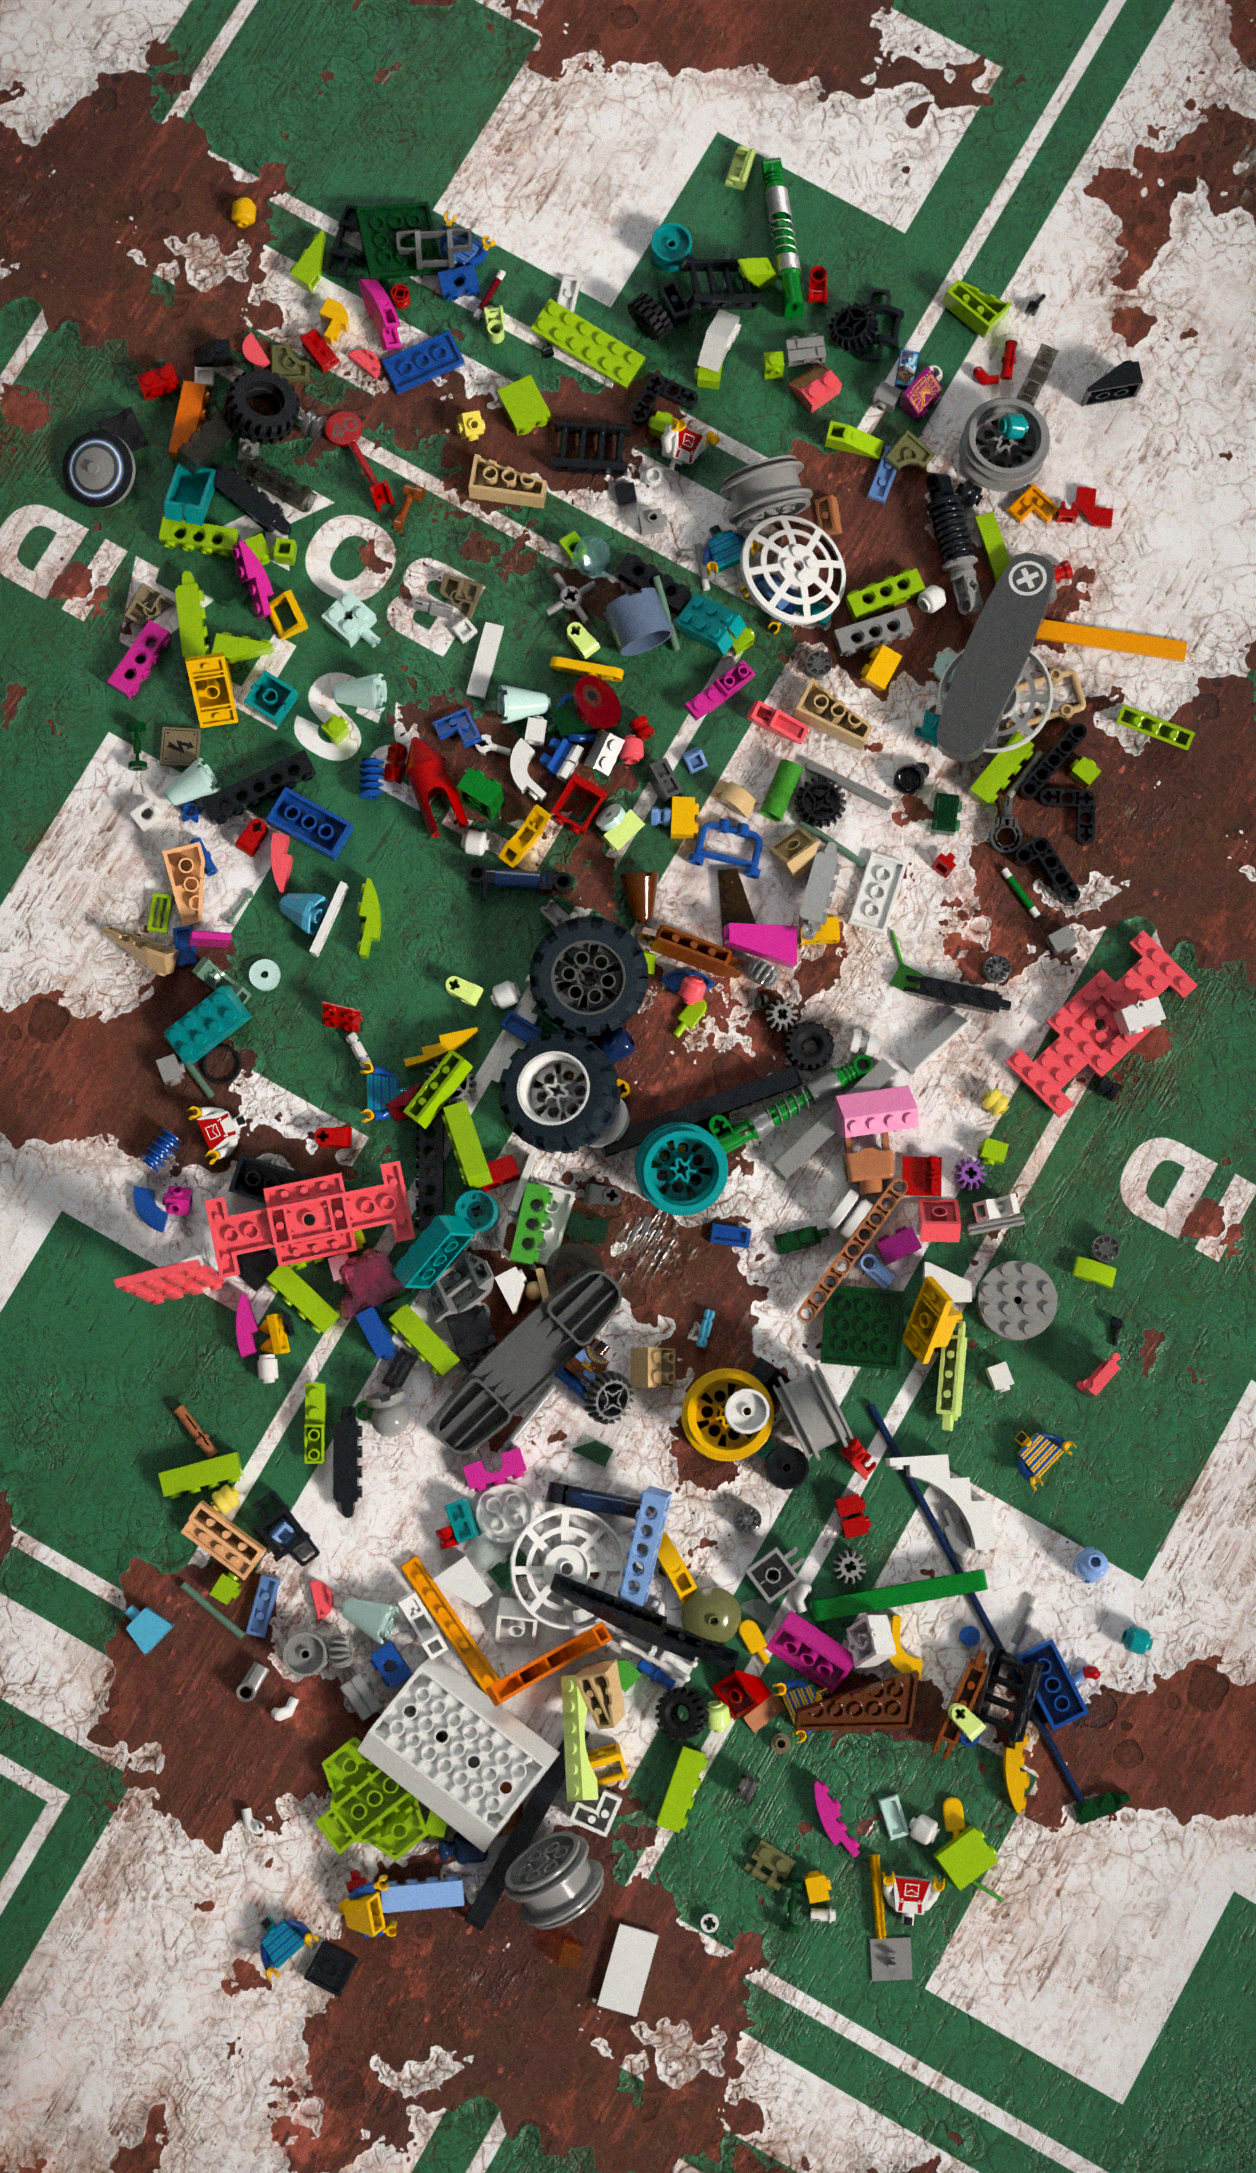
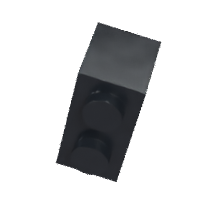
M675 278L659 285L657 296L667 316L671 319L673 327L691 319V310L687 309V301Z

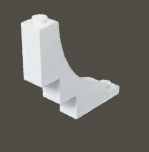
M948 1454L885 1458L886 1466H892V1470H902L905 1465L906 1476L931 1485L953 1504L967 1529L971 1550H977V1554L989 1553V1549H995L991 1500H971L970 1477L950 1478Z

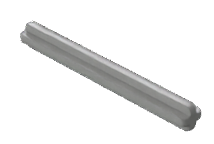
M811 759L805 765L807 771L819 777L821 776L825 780L829 778L831 783L836 781L837 786H841L843 789L885 810H889L893 803L892 800Z

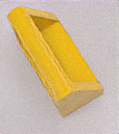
M291 589L269 603L271 610L269 617L280 640L309 629ZM288 602L297 623L284 631L274 608Z
M619 1742L587 1751L592 1769L620 1761L623 1770L598 1778V1787L629 1778Z

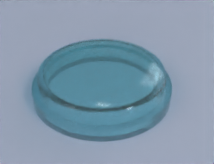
M593 535L581 539L574 550L575 566L579 572L587 576H596L602 573L610 561V550L605 540Z

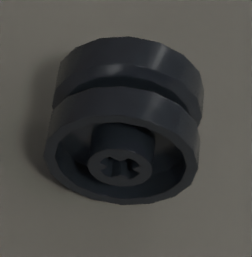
M789 1445L780 1446L772 1450L765 1459V1476L769 1483L776 1488L783 1490L795 1489L802 1485L808 1476V1459L796 1447ZM784 1464H788L791 1467L787 1472L783 1469Z

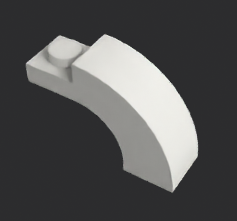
M520 738L512 751L510 759L513 783L521 795L528 790V795L534 801L539 800L542 803L547 798L546 792L530 778L527 772L530 761L535 757V750Z
M415 1590L398 1599L399 1606L414 1628L430 1659L432 1660L447 1651L448 1646L441 1632Z

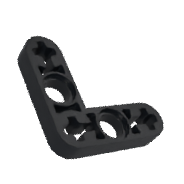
M653 374L648 378L631 412V420L635 425H644L659 397L685 409H693L697 406L698 395L695 391L661 375ZM659 381V385H657L654 389V392H652L651 390L653 388V383ZM676 388L678 390L677 395L670 396L667 393L668 389ZM645 396H650L653 402L645 404L642 399ZM693 397V401L686 402V398ZM642 407L644 409L643 418L636 419V414H640Z
M1046 788L1042 790L1038 798L1042 806L1076 809V841L1081 846L1090 845L1095 837L1094 793L1090 790ZM1046 793L1049 794V797H1056L1057 793L1059 794L1058 803H1056L1057 799H1051L1047 802L1046 798L1043 797ZM1076 794H1078L1077 798L1082 799L1085 795H1087L1088 799H1091L1087 804H1085L1084 800H1078L1077 804H1075ZM1062 795H1071L1072 802H1063ZM1081 814H1089L1091 821L1088 823L1082 822ZM1091 827L1086 830V835L1090 836V838L1084 841V838L1081 837L1084 833V828Z

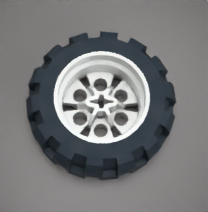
M553 1032L550 1036L541 1034L528 1040V1046L524 1049L518 1048L509 1058L512 1062L508 1070L503 1069L499 1081L502 1085V1092L498 1094L500 1109L505 1113L506 1123L521 1140L545 1152L553 1153L556 1151L565 1154L576 1152L579 1150V1147L585 1144L590 1146L601 1138L599 1134L606 1126L608 1128L611 1126L616 1116L613 1113L615 1106L620 1104L621 1089L617 1086V1079L619 1077L614 1064L609 1061L607 1055L592 1041L580 1035L575 1036L568 1032ZM562 1064L561 1075L557 1073L555 1065ZM570 1073H574L573 1080L567 1081V1076ZM584 1074L586 1079L579 1082L580 1077ZM555 1076L554 1083L548 1084L549 1078ZM537 1081L543 1084V1089L534 1087ZM581 1088H585V1094L583 1096H578L579 1090ZM555 1090H556V1091H557V1090H558V1091L561 1090L563 1093H565V1095H563V1094H558V1095H557L554 1091H555ZM547 1094L545 1102L541 1103V1097ZM578 1106V1111L571 1115L572 1107ZM547 1107L540 1116L536 1113L541 1108ZM555 1109H559L558 1116L552 1118V1112Z

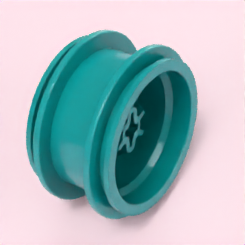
M673 1122L658 1127L641 1143L635 1159V1176L640 1190L655 1207L672 1215L686 1216L707 1209L720 1197L727 1183L728 1161L721 1144L708 1131L692 1123ZM673 1140L674 1144L673 1150H670L667 1142ZM696 1141L702 1144L696 1151L691 1152ZM680 1143L687 1144V1150L684 1153L678 1152L677 1148ZM663 1150L669 1151V1157L666 1160L659 1158V1154ZM702 1155V1162L697 1165L694 1164V1156ZM652 1160L661 1163V1166L651 1167ZM678 1161L683 1166H686V1168L684 1169V1176L680 1171H677L679 1169ZM700 1168H711V1175L701 1173ZM659 1170L666 1171L667 1174L664 1179L660 1180L657 1178L656 1175ZM694 1174L700 1176V1180L696 1184L690 1182V1178ZM668 1182V1188L662 1194L659 1189ZM675 1182H681L682 1184L679 1191L672 1190V1185ZM686 1186L692 1188L695 1193L694 1196L688 1198Z

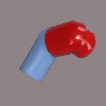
M1082 1666L1072 1679L1075 1685L1079 1686L1084 1678L1097 1680L1101 1673L1095 1666Z

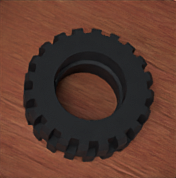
M252 369L251 372L247 370L242 372V375H238L234 382H232L225 399L224 414L227 416L228 424L232 425V430L235 433H239L242 439H248L253 444L256 442L260 443V445H267V443H270V445L276 444L277 441L284 440L294 427L300 410L298 394L294 393L295 388L293 385H289L288 380L285 377L281 378L279 373H271L267 369H263V371ZM251 398L264 399L274 406L277 414L273 416L260 415L250 408L246 400Z

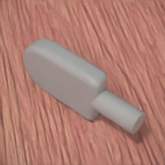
M949 1509L941 1511L947 1524L942 1530L951 1550L956 1555L966 1554L970 1549V1542L961 1521L954 1522Z

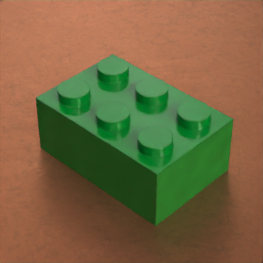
M469 768L457 785L460 802L492 821L504 803L501 784L495 779L489 780L484 777L485 774L476 768L475 770Z

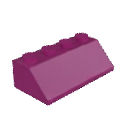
M792 1611L784 1618L765 1649L821 1687L827 1688L831 1694L848 1675L854 1664L852 1653L847 1648Z

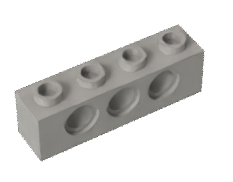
M905 607L834 630L833 638L840 657H850L860 650L869 651L879 644L888 645L894 639H906L911 636L910 634H912L914 627L908 610ZM893 625L897 630L890 631L887 626ZM876 631L879 636L872 637L869 632ZM856 636L859 637L861 641L855 643L851 640V638Z

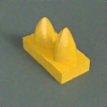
M283 1314L267 1315V1319L262 1322L259 1329L266 1334H270L271 1338L261 1345L260 1350L274 1355L289 1353L290 1347L286 1327L283 1324Z

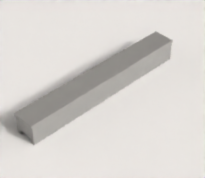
M883 1058L847 1094L881 1089L897 1073V1070ZM835 1105L774 1164L773 1168L784 1178L785 1182L837 1132Z

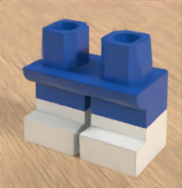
M552 737L548 748L555 751V754L552 757L544 752L539 763L547 768L549 774L567 784L584 755V748L570 743L565 738L560 740Z

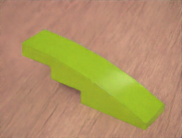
M992 511L974 518L983 553L986 554L989 569L993 574L996 585L1010 560Z

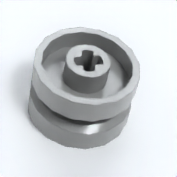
M303 1631L292 1636L285 1644L283 1650V1662L287 1669L300 1677H309L320 1672L326 1666L329 1659V1645L324 1637L313 1631ZM304 1650L309 1652L308 1658L306 1656L303 1657L302 1652Z

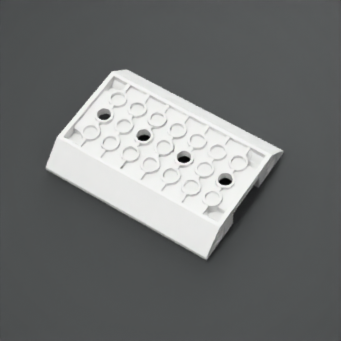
M438 1656L432 1660L429 1657L419 1666L368 1731L357 1749L360 1754L484 1853L509 1822L511 1815L530 1790L537 1785L560 1755V1752L500 1705L495 1707L488 1695ZM408 1706H413L416 1709V1714L413 1717H407L404 1713ZM441 1731L448 1734V1739L443 1743L436 1740V1735ZM471 1757H477L480 1760V1764L476 1768H471L468 1765V1760ZM504 1782L512 1785V1790L508 1794L500 1791V1786Z

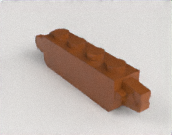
M660 925L659 929L643 927L639 939L648 942L652 946L651 951L720 977L727 975L739 978L741 972L734 967L740 969L744 967V961L731 956L733 952L730 949L667 925Z
M978 1650L975 1659L970 1657L969 1662L966 1661L935 1734L936 1740L931 1753L936 1754L942 1740H944L948 1744L943 1752V1758L948 1759L953 1746H956L959 1742L962 1732L949 1718L948 1708L953 1703H959L972 1711L988 1672L986 1670L988 1665L984 1664L987 1657L986 1652ZM956 1709V1716L961 1717V1710Z

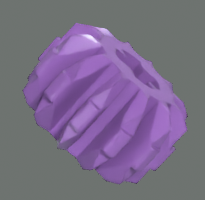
M969 1157L967 1162L961 1159V1165H955L958 1171L953 1172V1176H959L955 1183L961 1181V1189L967 1185L968 1191H971L972 1185L975 1189H978V1182L984 1184L985 1180L981 1177L986 1176L987 1173L981 1172L985 1168L984 1165L977 1166L980 1160L977 1159L972 1163V1157ZM969 1170L971 1171V1173H974L971 1179L969 1178V1175L965 1174Z

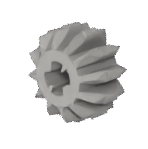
M755 958L746 971L750 978L766 989H771L780 977L779 972L759 958Z
M784 999L783 1005H781L779 1000H776V1006L771 1003L769 1005L771 1010H766V1014L770 1016L766 1018V1022L773 1021L770 1028H774L775 1025L778 1026L777 1032H780L781 1027H783L785 1032H788V1026L791 1028L795 1027L792 1021H798V1017L793 1016L798 1013V1010H791L794 1004L791 1003L787 1006L786 999ZM779 1012L781 1014L782 1012L786 1014L785 1020L783 1018L782 1020L778 1018Z
M844 1550L845 1557L838 1553L837 1557L840 1559V1562L833 1560V1563L839 1565V1567L832 1570L833 1572L840 1571L836 1576L837 1579L844 1575L843 1583H847L850 1577V1582L854 1584V1576L861 1580L862 1577L858 1573H866L865 1569H860V1566L866 1565V1562H859L863 1557L862 1554L855 1558V1550H852L850 1556L848 1550ZM852 1561L854 1570L846 1572L847 1568H844L845 1563L849 1564Z
M340 1633L332 1635L329 1639V1657L332 1667H349L353 1659L352 1640L349 1634Z

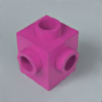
M169 1186L167 1193L163 1194L162 1199L166 1213L189 1216L193 1205V1188Z

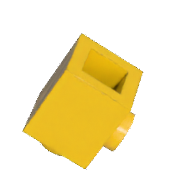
M819 1870L807 1872L808 1876L803 1877L809 1903L830 1900L828 1890L831 1889L829 1877H825V1874L823 1872L820 1873Z

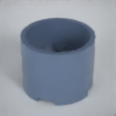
M642 588L639 590L640 593H633L629 596L624 594L606 606L607 611L603 612L622 656L637 655L651 650L667 641L673 635V629L655 588Z

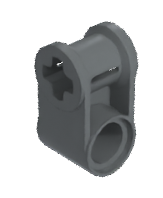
M585 1184L583 1204L614 1206L619 1204L622 1199L621 1192L616 1187ZM612 1191L618 1195V1198H614V1201L607 1197Z

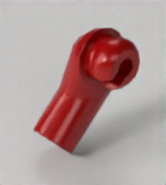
M980 366L973 369V376L981 385L999 384V375H988Z

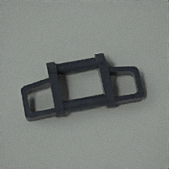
M346 205L338 223L339 228L332 248H329L323 270L326 275L344 278L351 262L359 267H366L363 248L360 255L339 249L345 231L359 233L357 222L347 221L349 214L355 212V208L358 206ZM333 258L344 261L341 270L330 269Z
M871 288L865 306L871 307L876 315H889L894 318L891 337L877 335V338H872L873 344L879 345L876 355H863L864 347H861L860 352L858 351V358L860 361L879 362L884 346L891 349H898L899 347L898 336L901 319L904 318V311L891 306V293L889 289ZM886 295V305L872 304L873 296Z
M270 1491L257 1501L256 1505L265 1521L256 1526L253 1531L255 1534H259L273 1553V1558L276 1562L290 1553L301 1566H306L320 1555L319 1549L310 1538L311 1535L308 1531H304L290 1512L291 1508L283 1502L276 1491ZM273 1495L282 1508L268 1518L262 1503ZM281 1516H284L299 1538L280 1551L265 1528ZM307 1540L315 1553L306 1561H302L293 1550Z

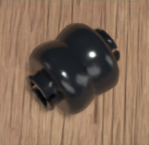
M966 480L964 484L960 482L954 492L962 497V503L968 508H972L974 504L978 506L984 496L981 495L982 488L974 485L970 480Z

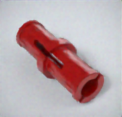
M1007 340L1005 342L1004 356L1001 358L1002 370L1000 378L1003 380L1012 379L1018 344L1015 340Z

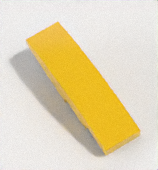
M477 1027L439 1035L440 1043L422 1047L423 1055L404 1059L406 1068L411 1069L428 1064L446 1056L450 1049L453 1051L457 1050L479 1034Z

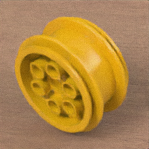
M733 1368L717 1369L700 1377L688 1390L681 1409L682 1427L692 1446L706 1457L718 1461L740 1460L755 1453L768 1439L774 1423L772 1399L765 1386L753 1375ZM728 1383L736 1385L733 1394L742 1389H753L760 1392L768 1402L769 1418L767 1423L759 1431L754 1432L749 1439L745 1434L739 1433V1437L736 1440H732L728 1436V1432L732 1428L725 1424V1417L722 1416V1412L724 1413V1408L722 1407H725L727 1400L731 1397V1395L728 1396ZM717 1391H722L725 1394L723 1402L715 1400L714 1395ZM705 1392L712 1399L713 1402L711 1404L701 1399ZM705 1406L710 1407L713 1411L712 1416L709 1418L702 1415V1408ZM744 1408L743 1413H748L750 1415L751 1410H746V1408ZM708 1420L709 1425L699 1430L697 1422ZM712 1425L718 1426L720 1430L719 1434L715 1437L709 1434V1427ZM721 1434L726 1435V1447L718 1445Z

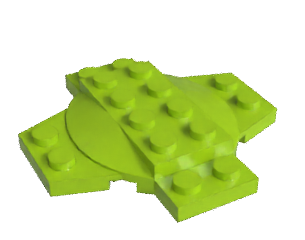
M353 1737L322 1762L333 1795L330 1801V1809L317 1819L315 1824L339 1855L355 1842L371 1843L390 1858L398 1861L429 1835L418 1804L419 1800L360 1754L357 1749L362 1741Z

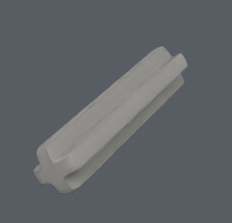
M1020 1214L969 1224L967 1232L969 1235L1020 1226L1025 1224V1219Z

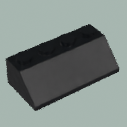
M240 1154L228 1191L266 1203L264 1188L316 1177L246 1154Z

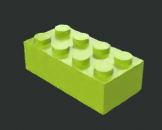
M466 1100L444 1107L445 1114L442 1115V1119L465 1186L469 1185L471 1190H475L493 1183Z

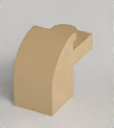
M721 780L711 794L713 799L727 804L734 813L746 818L749 817L758 804L749 792L732 781L728 783Z

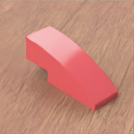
M759 700L753 703L746 717L748 721L798 744H802L810 728L783 711L773 709Z
M273 832L271 841L272 871L281 896H285L293 864L292 855L287 854L290 838L288 835Z

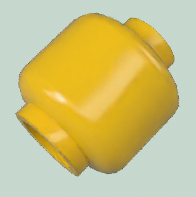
M238 198V200L233 202L231 219L241 228H247L248 225H252L255 222L256 205L249 198Z

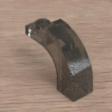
M1043 343L1040 345L1016 399L1025 401L1034 407L1059 350Z

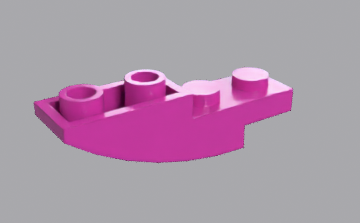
M359 280L358 283L368 317L374 318L383 351L398 350L402 347L397 328L401 325L390 298L377 280Z
M239 541L232 546V555L237 564V575L241 583H249L248 591L253 599V611L257 615V619H264L271 615L268 598L274 594L271 583L257 556L243 541Z
M743 660L716 679L714 684L688 701L684 708L697 721L705 714H709L746 685L756 674Z
M815 1779L813 1781L815 1805L827 1835L835 1846L842 1841L853 1858L860 1854L857 1849L860 1845L853 1836L850 1838L845 1833L847 1827L842 1820H836L842 1815L839 1811L842 1808L836 1798L831 1800L827 1793L830 1790L823 1781L819 1783Z

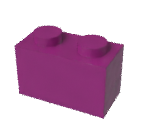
M906 1226L895 1230V1235L889 1237L887 1234L877 1239L879 1243L875 1244V1247L885 1266L922 1248L912 1227L907 1229Z

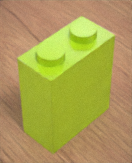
M531 375L497 390V398L517 436L521 434L526 435L533 428L543 427L551 421V413Z
M969 1825L958 1836L951 1839L932 1854L959 1891L998 1862V1859L995 1857L997 1854L996 1850L991 1844L987 1845L983 1840L985 1835L979 1827L975 1828L972 1825Z

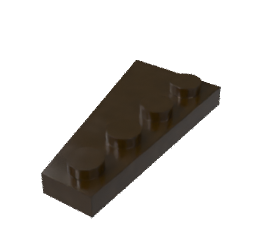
M737 868L718 870L722 929L728 923L756 924Z

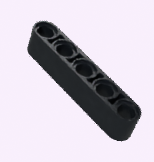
M1073 724L1023 782L1019 789L1021 799L1024 801L1032 800L1080 745L1087 734V729L1083 724ZM1073 731H1079L1081 737L1074 736ZM1060 745H1067L1069 751H1063ZM1048 759H1055L1057 765H1051ZM1036 773L1044 774L1045 779H1038ZM1024 787H1030L1033 793H1026Z

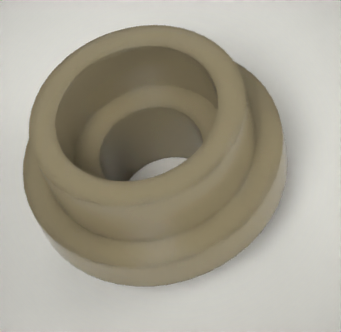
M778 1733L771 1739V1747L776 1753L784 1754L789 1751L791 1740L786 1734ZM779 1740L785 1742L783 1747H778L777 1743Z

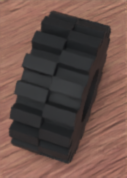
M640 293L627 305L628 313L632 316V320L636 322L637 327L639 326L641 331L648 338L650 337L652 341L659 342L673 329V324L670 322L671 319L667 316L666 311H663V307L658 305L657 301L652 299L647 293Z
M816 1021L798 1023L787 1035L784 1049L787 1059L792 1062L793 1066L799 1067V1070L816 1071L820 1067L825 1066L833 1054L834 1038L830 1035V1030L824 1028L822 1023L817 1024ZM806 1039L814 1040L817 1045L816 1051L811 1054L805 1053L802 1050V1042Z
M679 1687L662 1694L664 1697L659 1698L657 1701L660 1703L655 1708V1710L659 1711L658 1714H655V1719L659 1718L660 1720L657 1725L658 1727L662 1726L664 1728L662 1733H669L668 1737L671 1739L685 1740L695 1737L704 1730L703 1726H706L708 1723L705 1718L709 1717V1712H705V1709L709 1708L708 1704H703L704 1696L699 1697L700 1692L697 1690L692 1691L693 1688ZM680 1705H684L688 1710L689 1717L686 1721H682L678 1717L677 1709Z

